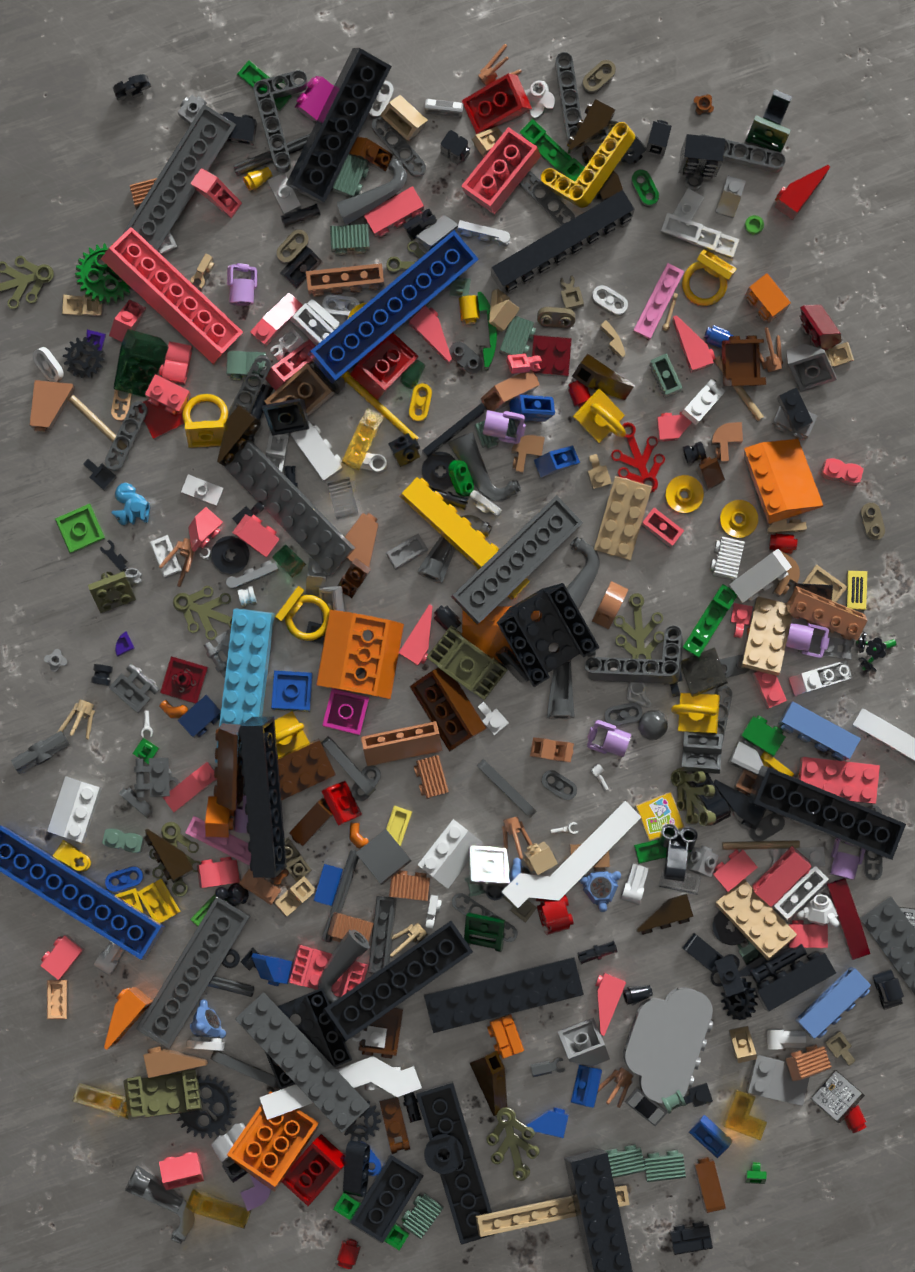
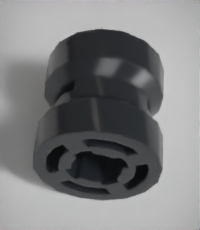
M701 441L695 443L694 446L687 445L683 447L688 465L693 464L696 460L702 461L707 458Z
M94 664L93 670L95 674L91 679V683L110 686L111 680L109 675L112 673L113 667Z
M488 884L485 890L486 895L491 900H499L504 896L502 891L505 888L503 885Z

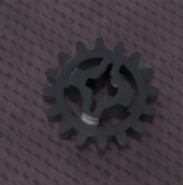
M84 337L83 341L80 338H76L77 343L70 341L71 347H65L68 354L63 355V357L67 358L64 365L70 366L67 369L68 372L74 370L73 376L75 377L80 373V378L84 379L85 374L92 378V372L98 374L97 368H103L100 362L105 361V358L101 357L105 352L98 350L101 345L99 343L94 345V339L88 342L87 337ZM84 345L90 346L94 351H87ZM76 349L77 352H76L75 356L72 357V354H73L74 350ZM82 354L90 355L85 359L86 362L79 360L83 357ZM93 359H96V362L92 367L91 363ZM80 364L84 371L77 369L74 365Z
M742 978L746 993L727 999L725 992H721V995L724 996L721 1003H725L723 1010H728L727 1016H732L733 1020L751 1018V1013L756 1012L754 1006H758V1003L755 1002L758 995H754L756 988H751L752 983L746 982V978Z
M377 1106L369 1107L359 1116L360 1118L362 1116L365 1117V1125L361 1123L356 1124V1119L346 1129L344 1135L346 1136L350 1133V1140L358 1137V1142L361 1141L362 1137L368 1141V1135L374 1137L375 1133L373 1131H379L380 1129L376 1124L381 1123V1120L377 1119L380 1112L374 1111ZM371 1115L373 1116L372 1127L368 1123V1118ZM356 1129H363L365 1133H356L354 1131Z

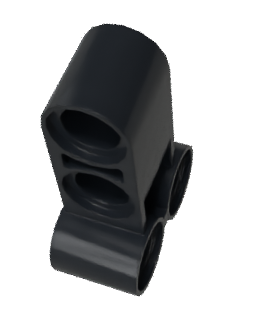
M705 773L706 780L704 783L692 781L694 787L714 786L715 796L712 799H707L704 795H699L706 809L715 814L716 821L713 825H716L731 817V811L725 799L719 794L710 775Z
M666 824L662 827L659 843L666 848L664 879L684 882L687 853L694 848L698 833L694 828L685 827L678 831V828L673 824Z
M695 933L691 935L682 947V949L711 972L709 979L714 986H723L722 983L718 984L713 980L714 974L718 972L714 961L733 955L737 968L740 966L739 958L736 955L728 954L723 957Z
M891 969L872 975L884 1010L903 1004L902 997L904 995L899 980L894 977Z

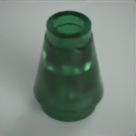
M416 360L401 375L400 382L405 387L412 389L418 384L425 364Z

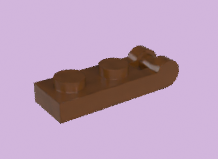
M393 1097L380 1100L379 1103L391 1154H395L400 1150H411L399 1098ZM401 1136L403 1142L395 1143L394 1138Z

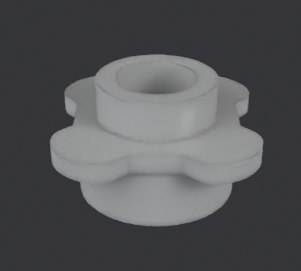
M129 568L124 571L130 585L141 583L140 577L142 574L137 569Z
M55 649L52 654L44 657V661L50 665V670L53 672L67 664V659L61 655V650Z

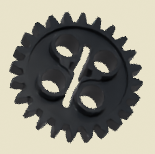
M200 1075L198 1077L200 1098L204 1104H210L208 1109L217 1117V1120L215 1121L207 1110H196L179 1113L180 1117L176 1121L184 1122L181 1128L187 1126V1134L193 1130L194 1137L201 1133V1138L203 1139L207 1133L209 1138H212L213 1132L219 1136V1129L224 1132L226 1131L225 1124L232 1125L229 1118L236 1117L231 1112L237 1110L236 1107H232V1104L237 1102V1100H231L230 1097L235 1093L227 1092L230 1086L224 1088V1080L217 1083V1077L210 1081L209 1075L206 1076L205 1080ZM207 1087L211 1090L212 1095L210 1098L202 1096L203 1088ZM218 1102L224 1106L222 1113H217L214 1110V1105ZM202 1115L209 1118L207 1126H203L199 1122Z

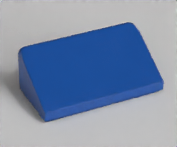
M324 864L314 897L315 902L333 905L343 869Z
M579 1065L571 1103L592 1108L595 1106L602 1074L601 1069Z
M705 1115L689 1131L716 1158L722 1155L733 1141Z

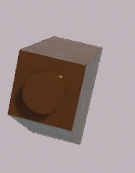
M324 797L289 832L296 843L304 846L333 816Z
M709 1157L697 1159L698 1162L694 1163L704 1210L710 1213L726 1209L714 1160H709Z

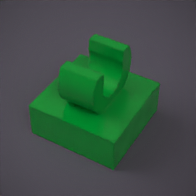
M142 738L132 754L149 764V758H154L160 748Z
M752 1163L751 1171L746 1172L745 1183L765 1184L767 1172L760 1171L761 1163Z

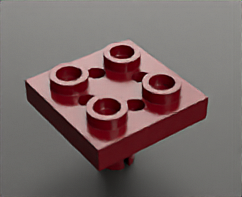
M171 656L160 693L196 704L201 694L208 667Z

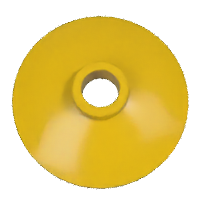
M689 475L675 477L666 488L667 503L673 510L679 513L695 511L701 505L704 498V490L701 483ZM681 492H686L688 497L682 498Z
M734 500L722 509L720 523L728 535L735 538L747 537L754 532L758 525V513L751 503L745 500ZM740 516L742 522L737 523L735 517Z

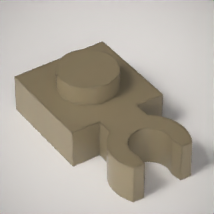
M570 276L569 284L564 283L563 278H560V286L564 289L561 291L564 308L571 310L584 307L580 288H574L575 279L573 276Z

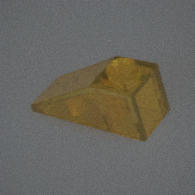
M366 409L341 463L359 471L381 428L384 415L371 409Z
M78 1083L73 1102L128 1120L125 1096Z
M195 1189L192 1190L186 1208L195 1214L245 1229L251 1210L247 1211L245 1207Z

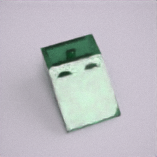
M130 329L127 330L120 347L113 387L115 390L146 397L145 393L154 375L158 374L169 348L162 338Z

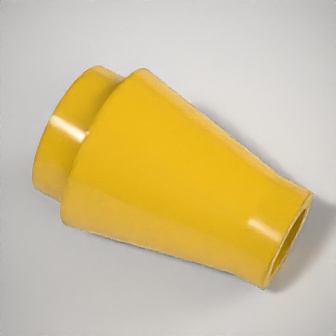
M265 167L246 173L243 181L250 191L253 189L257 190L273 175L270 169Z

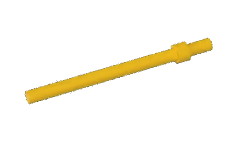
M349 371L342 375L345 383L347 382L404 435L409 433L412 440L415 438L418 440L419 437L350 375Z

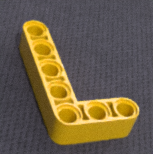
M625 122L617 123L576 181L571 180L552 168L542 172L541 181L552 192L577 207H587L635 139L634 132Z

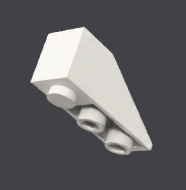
M845 660L790 677L789 680L794 695L797 696L852 679L848 662Z

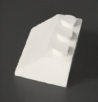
M65 776L47 831L84 843L102 788Z
M453 819L418 863V866L446 888H449L470 861L469 849L478 850L483 842Z

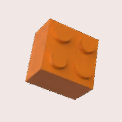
M768 273L753 283L746 292L748 303L751 306L755 305L759 310L758 315L763 321L767 320L768 323L786 311L791 304Z

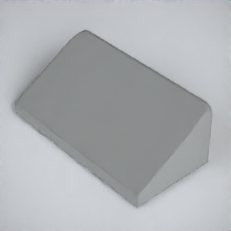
M443 215L434 224L417 235L416 238L429 251L453 230H456L458 224Z
M342 586L319 588V598L327 604L330 610L345 612Z

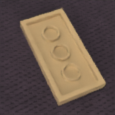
M615 476L594 550L631 560L652 486Z
M759 596L756 598L741 667L779 676L792 619L787 610L786 603Z
M745 879L715 903L720 911L767 960H770L797 936L789 925L765 901L755 894L753 888Z

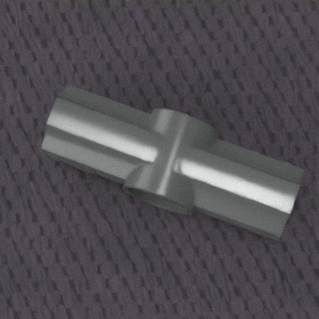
M59 731L46 740L33 744L27 751L12 759L11 762L16 771L21 774L33 766L40 765L53 757L52 755L70 744L63 732Z

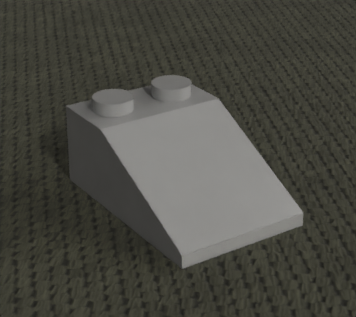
M756 1054L757 1059L753 1060L746 1092L803 1106L810 1077L792 1081L786 1061Z

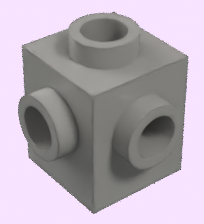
M193 95L189 98L186 97L180 105L181 108L178 111V115L191 125L203 104L206 105L207 102L200 96L197 98Z
M706 846L701 848L694 847L686 869L699 875L712 877L719 855L712 853L713 849Z

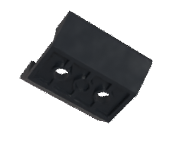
M564 583L540 589L510 607L497 622L533 687L549 679V672L580 654L584 658L600 648ZM536 610L540 611V617L532 620L531 613ZM551 643H558L556 651H549Z
M323 988L277 1006L289 1020L293 1014L301 1017V1023L295 1026L334 1068L353 1060L346 1042L342 1041L322 1012L324 1008L330 1005ZM266 1053L280 1090L294 1085L295 1083Z

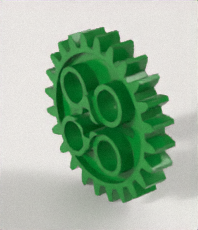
M104 243L101 249L96 245L95 251L89 248V254L83 252L84 259H78L80 265H76V270L79 272L75 273V277L80 278L77 280V285H82L80 291H86V298L92 295V302L98 298L99 304L106 300L107 305H109L110 300H113L116 304L118 297L123 301L124 294L129 296V289H133L107 264L101 265L97 262L108 250ZM96 275L98 280L92 281L88 277ZM112 283L116 287L114 289H108L106 285Z

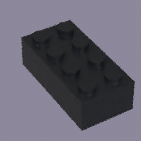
M687 134L680 152L678 173H683L682 176L685 177L701 175L703 179H713V177H716L723 162L725 138Z
M814 951L806 956L807 960L803 962L798 960L791 964V969L778 971L772 980L768 981L765 979L761 981V984H756L755 993L758 995V999L764 1009L769 1012L836 974L827 955L824 952Z
M389 1155L348 1223L379 1243H383L424 1175L394 1156Z

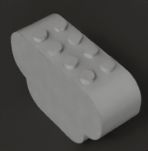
M679 987L669 992L665 1000L650 998L643 1001L637 1008L624 1046L623 1058L628 1068L639 1075V1085L643 1093L655 1102L663 1104L661 1098H667L675 1094L677 1090L684 1097L687 1089L693 1085L695 1077L692 1074L694 1069L697 1070L701 1059L698 1056L700 1050L704 1051L707 1043V1040L704 1039L706 1032L710 1033L713 1026V1021H711L713 1013L712 1004L707 996L696 990Z

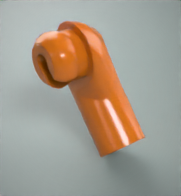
M164 700L159 705L170 718H181L188 711L187 706L172 707L167 700Z
M350 823L349 839L357 848L361 849L369 841L359 834L360 823Z

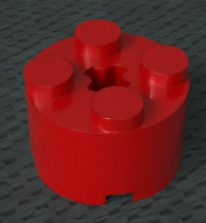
M566 895L559 901L536 898V901L540 902V905H537V911L542 927L546 926L547 931H544L546 935L568 930L570 925H574L571 913L568 914L566 906H569Z

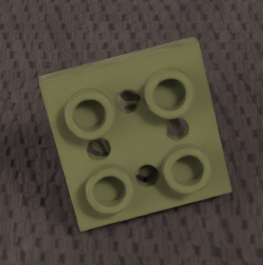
M124 571L115 575L112 572H106L107 578L105 573L101 575L102 580L88 585L100 613L136 600Z

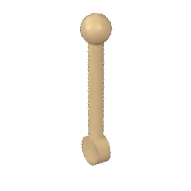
M674 293L666 323L662 326L664 331L670 329L669 323L677 300V293Z

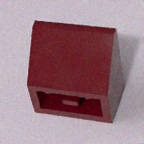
M803 305L800 307L801 328L805 334L809 333L814 347L827 351L842 342L841 333L822 305Z

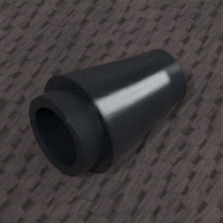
M650 985L633 986L623 990V996L626 1004L633 1006L653 996V991Z

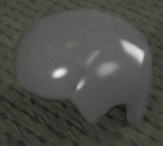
M650 710L640 718L638 729L646 739L657 740L667 732L668 720L665 714L659 710Z

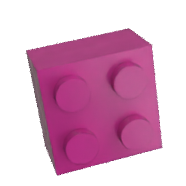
M332 688L322 726L361 736L370 698Z

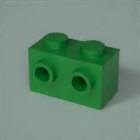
M759 715L757 718L751 717L740 737L752 743L763 752H767L772 757L775 756L786 738L783 735L784 731L776 726L770 727L766 724L768 721Z

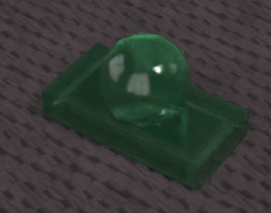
M286 544L272 556L292 578L300 574L306 565Z

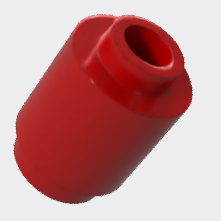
M578 380L568 384V392L573 405L580 409L591 397L588 388Z
M771 534L769 550L775 551L779 549L783 553L792 554L793 550H797L798 539H794V535Z
M853 1103L842 1117L848 1129L852 1133H856L867 1126L859 1105H854Z
M349 1238L347 1241H342L337 1257L338 1266L352 1269L353 1265H356L361 1248L358 1245V1241Z

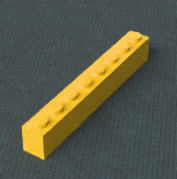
M416 477L399 496L478 570L499 551L496 545L493 543L489 544L485 540L486 537L479 530L475 531L471 527L472 524L465 517L461 518L457 514L458 511L451 504L447 505L443 501L444 498L437 491L433 492L423 478L419 479ZM525 578L507 597L511 600L514 599L530 581Z

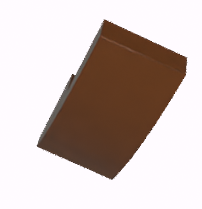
M355 558L337 586H342L343 593L353 598L371 569Z

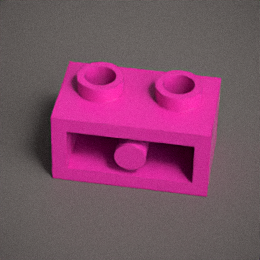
M322 76L311 78L307 84L308 88L306 91L301 93L296 100L295 108L312 121H317L334 87Z

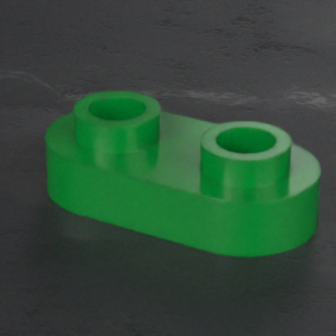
M643 169L635 171L631 182L640 201L645 206L655 205L659 199V192L650 174ZM641 177L644 179V182L639 183L637 179ZM646 195H652L653 199H646Z
M454 460L450 463L448 469L454 489L460 496H469L474 490V482L468 466L464 461Z

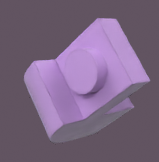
M251 1175L254 1186L240 1192L247 1211L262 1205L271 1193L270 1188L260 1183Z

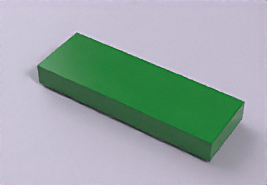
M250 60L237 73V76L252 89L257 81L270 78ZM278 84L276 85V88H277V89H279V90L283 89V88H282L281 86H279ZM266 88L258 90V93L261 95L267 92ZM292 96L274 99L276 109L281 112L292 99Z
M659 840L634 845L638 864L666 858V848L660 845Z

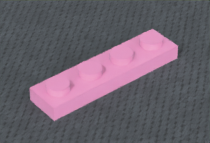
M667 263L633 330L634 332L649 340L651 339L685 271Z
M193 816L185 832L186 834L250 866L251 853L248 851L247 842L229 834V838L206 837L205 821Z

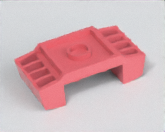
M298 944L288 982L318 990L319 978L332 954ZM355 961L332 985L333 994L342 997L362 983L366 976L368 964Z

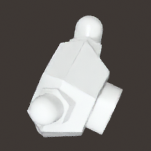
M816 895L813 900L804 906L803 910L798 911L796 914L798 919L806 918L814 924L822 926L830 924L833 928L839 926L838 914L829 895Z

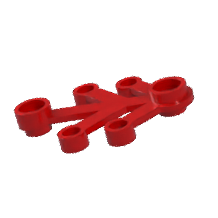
M629 422L622 425L624 429H631V433L626 434L624 438L627 439L634 458L616 449L612 451L611 459L639 469L641 476L629 472L626 467L619 469L618 476L642 484L650 481L652 483L650 493H653L658 487L656 475L660 466L664 464L665 457L663 454H656L653 458L654 464L649 473L646 464L653 449L658 444V439L655 436L648 437L646 441L647 446L643 455H641L634 437L636 432L635 426ZM654 439L656 444L650 445L649 440ZM615 452H618L620 454L619 459H615L613 457V454ZM656 457H662L663 461L661 463L656 462ZM626 470L627 476H621L620 471Z

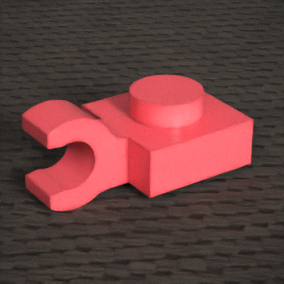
M526 354L507 355L506 362L511 374L530 372V369L532 371H540L539 363H542L540 356L527 357Z
M733 604L730 623L736 624L734 637L741 638L744 625H750L753 606Z

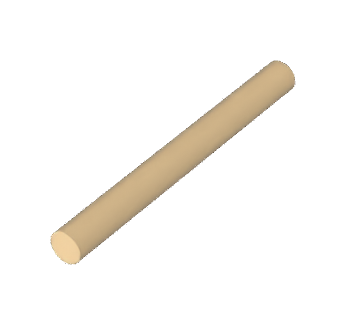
M719 355L715 358L714 362L723 373L722 358ZM733 386L757 421L761 420L764 416L742 386Z
M73 395L69 402L108 439L114 442L116 435ZM119 440L117 443V447L120 450L127 448V445L122 440Z
M800 841L722 842V850L790 848L792 845L795 848H800Z

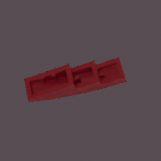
M843 878L828 883L827 887L838 914L837 919L839 920L851 959L855 960L869 955L870 950L846 879Z

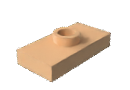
M47 980V1019H67V980Z

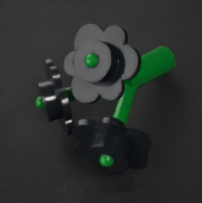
M863 632L858 641H856V647L859 648V653H863L865 645L869 646L866 648V653L872 657L868 661L863 657L859 658L861 668L866 672L876 673L877 670L871 663L878 658H884L886 656L885 650L895 647L897 645L896 641L892 639L882 643L881 638L876 637L873 641L867 642L866 632Z

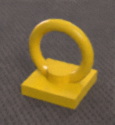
M704 249L696 259L698 262L690 265L685 271L682 278V288L686 297L694 304L710 306L723 298L727 290V279L729 280L733 276L737 268ZM704 268L709 274L717 278L719 277V290L714 296L699 298L691 291L690 278L698 269Z
M600 389L573 415V418L598 443L610 431L621 438L626 435L625 429L619 423L625 415Z
M200 394L191 398L186 403L182 414L188 447L221 446L225 429L224 425L228 418L226 404L221 398L212 394ZM208 401L219 407L221 415L218 421L192 422L190 412L196 404Z
M298 586L275 618L280 622L285 618L286 626L294 637L304 641H313L325 634L330 609L317 596H301L304 589ZM303 603L316 604L322 610L323 623L313 633H303L293 623V617Z
M680 693V705H673L671 707V712L679 715L678 731L717 734L720 695L697 694L693 696L692 693Z
M293 711L275 720L278 757L310 743L303 731L304 724L298 722Z

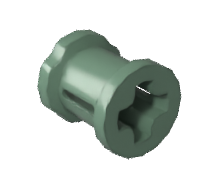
M470 877L465 878L470 891L469 897L486 893L482 888V884L471 883Z
M679 1090L667 1098H661L668 1114L680 1106H686Z

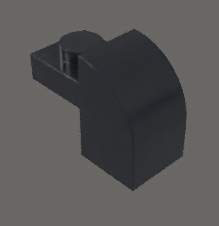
M774 90L763 118L781 125L792 96Z

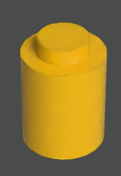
M477 296L459 297L461 321L465 322L466 325L476 324V320L480 319Z

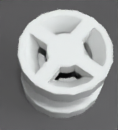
M252 585L248 586L247 589H237L242 607H246L250 603L253 605L257 604Z

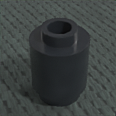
M441 605L434 612L436 615L434 619L445 631L450 626L457 629L462 624L459 620L460 618L448 605L445 607Z

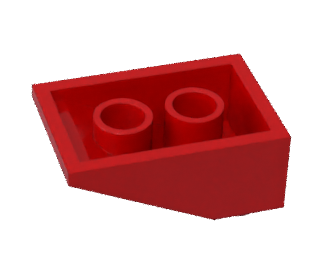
M509 73L462 100L476 134L502 125L532 110L518 75Z
M826 165L790 183L787 188L782 187L775 198V201H777L775 208L793 220L824 179L830 166Z
M392 333L369 352L355 366L350 375L373 397L379 400L419 356L398 336Z
M320 1134L293 1164L282 1183L309 1206L345 1166V1155Z

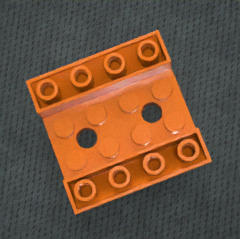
M329 610L316 686L391 699L404 624L357 613ZM365 630H369L372 633V638L369 641L363 639L362 635ZM358 668H363L365 671V676L362 679L356 676Z

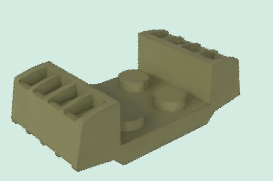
M452 626L449 627L427 656L441 670L483 700L486 699L508 671L505 665L494 657L492 659L464 638L462 633Z
M196 1069L151 1078H141V1076L127 1078L123 1081L128 1120L202 1110Z

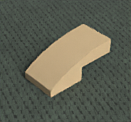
M63 295L62 315L101 316L102 303L99 304L98 298L92 302V296L86 298L85 295Z
M605 320L601 324L600 329L612 340L608 347L622 360L625 357L623 344L614 328Z
M848 342L825 351L832 368L854 361Z
M304 876L273 904L287 917L313 895L316 889Z

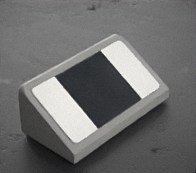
M426 99L425 113L462 117L463 103Z
M637 1087L625 1101L627 1105L653 1126H656L668 1113Z

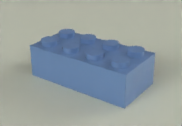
M793 701L788 703L778 722L781 725L780 729L789 734L793 732L798 734L797 738L805 743L811 741L815 744L814 747L822 752H831V757L838 761L850 759L861 740L856 735Z
M850 967L808 1006L795 1021L811 1038H821L827 1032L826 1028L830 1024L835 1025L842 1018L840 1015L844 1011L848 1012L856 1005L854 1003L856 999H862L870 992L868 988L871 985L856 968Z

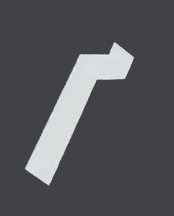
M624 801L551 876L520 873L502 893L517 908L528 898L559 901L641 816Z
M374 1056L336 1069L353 1088L372 1082L396 1097L422 1088L414 1066L398 1071ZM296 1084L260 1097L267 1120L313 1103Z

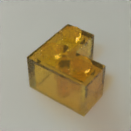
M735 1089L722 1126L761 1141L767 1122L749 1115L755 1096Z

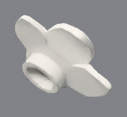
M536 81L531 85L530 89L524 90L532 107L530 113L533 118L541 116L545 107L553 109L555 98L549 92L548 85L544 81ZM539 88L543 89L541 93H537Z

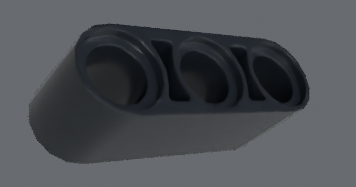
M350 1140L347 1144L343 1178V1192L346 1194L364 1197L367 1191L370 1161L369 1144Z

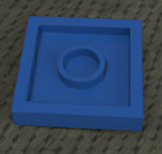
M274 670L271 709L310 712L313 673Z

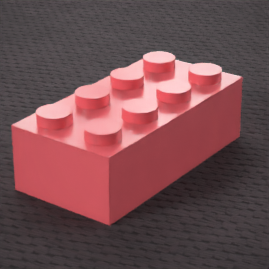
M508 127L462 184V189L467 196L495 215L541 157L538 147Z
M801 757L798 779L852 802L876 804L880 765Z

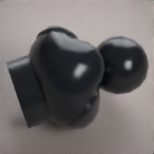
M233 883L228 889L224 887L217 888L215 897L217 896L222 900L226 899L231 905L238 906L247 902L249 892L239 883Z

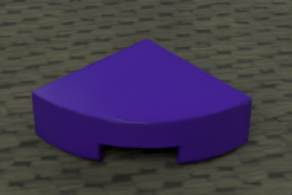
M87 329L88 342L94 339V345L98 343L101 345L98 350H103L106 334Z
M127 631L122 633L117 640L115 648L117 657L135 649Z

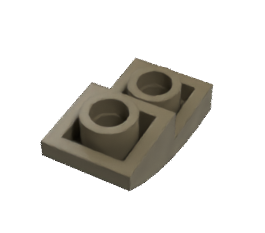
M289 837L285 839L286 869L297 882L312 870Z

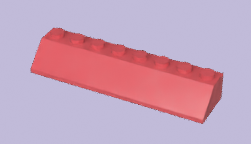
M132 227L111 245L101 258L105 264L212 364L243 333L237 325Z

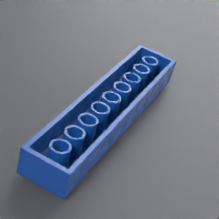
M453 230L315 346L307 355L333 384L479 259Z
M0 825V872L140 960L147 958L165 926L10 829Z

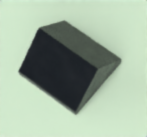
M299 398L262 405L272 436L309 429L305 400Z

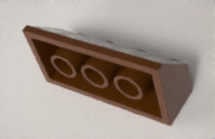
M439 667L409 686L430 721H437L439 735L449 752L487 729L458 681Z
M222 723L219 729H216L215 740L218 741V748L215 749V759L218 760V766L214 770V778H217V785L214 786V797H217V804L231 810H236L243 800L244 777L241 772L243 758L240 757L242 744L238 736V730L241 725Z

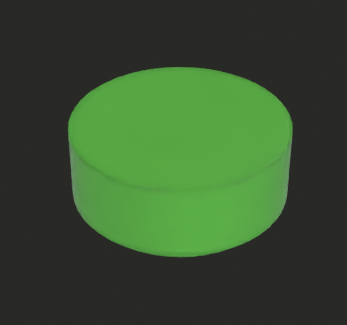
M757 215L748 217L745 222V230L750 235H758L764 228L763 219Z

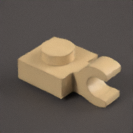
M204 255L196 274L190 280L192 284H194L195 280H201L200 289H203L205 286V275L207 273L210 274L215 265L212 256Z
M597 454L589 456L592 470L587 472L592 488L596 489L611 484L606 465L600 467Z

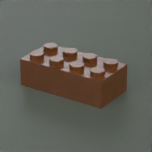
M319 738L278 757L281 801L336 775Z

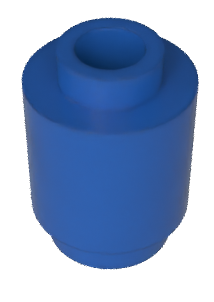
M712 325L711 328H707L704 338H706V343L722 349V341L729 340V336L734 335L730 334V331Z

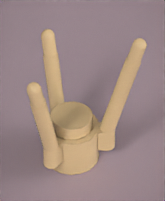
M80 699L78 704L75 703L73 710L58 732H63L76 713L78 716L70 736L74 735L81 718L89 716L85 737L89 739L92 719L95 713L92 710L94 705Z
M417 923L414 926L411 924L408 928L393 935L392 940L408 933L409 938L390 954V957H394L411 941L417 942L416 944L421 942L428 935L426 931Z

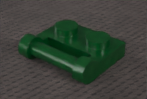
M756 115L745 142L749 144L754 143L768 150L781 153L791 129Z
M467 913L464 939L469 946L472 944L502 952L505 920ZM472 935L496 939V941L472 937Z

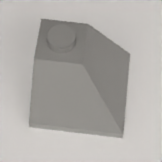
M807 344L787 349L788 365L800 391L837 380L824 349Z
M745 740L737 742L728 760L729 764L741 770L746 769L755 775H758L761 766H764L757 750L752 748L753 744Z
M594 1018L558 1031L570 1062L594 1066L610 1060Z

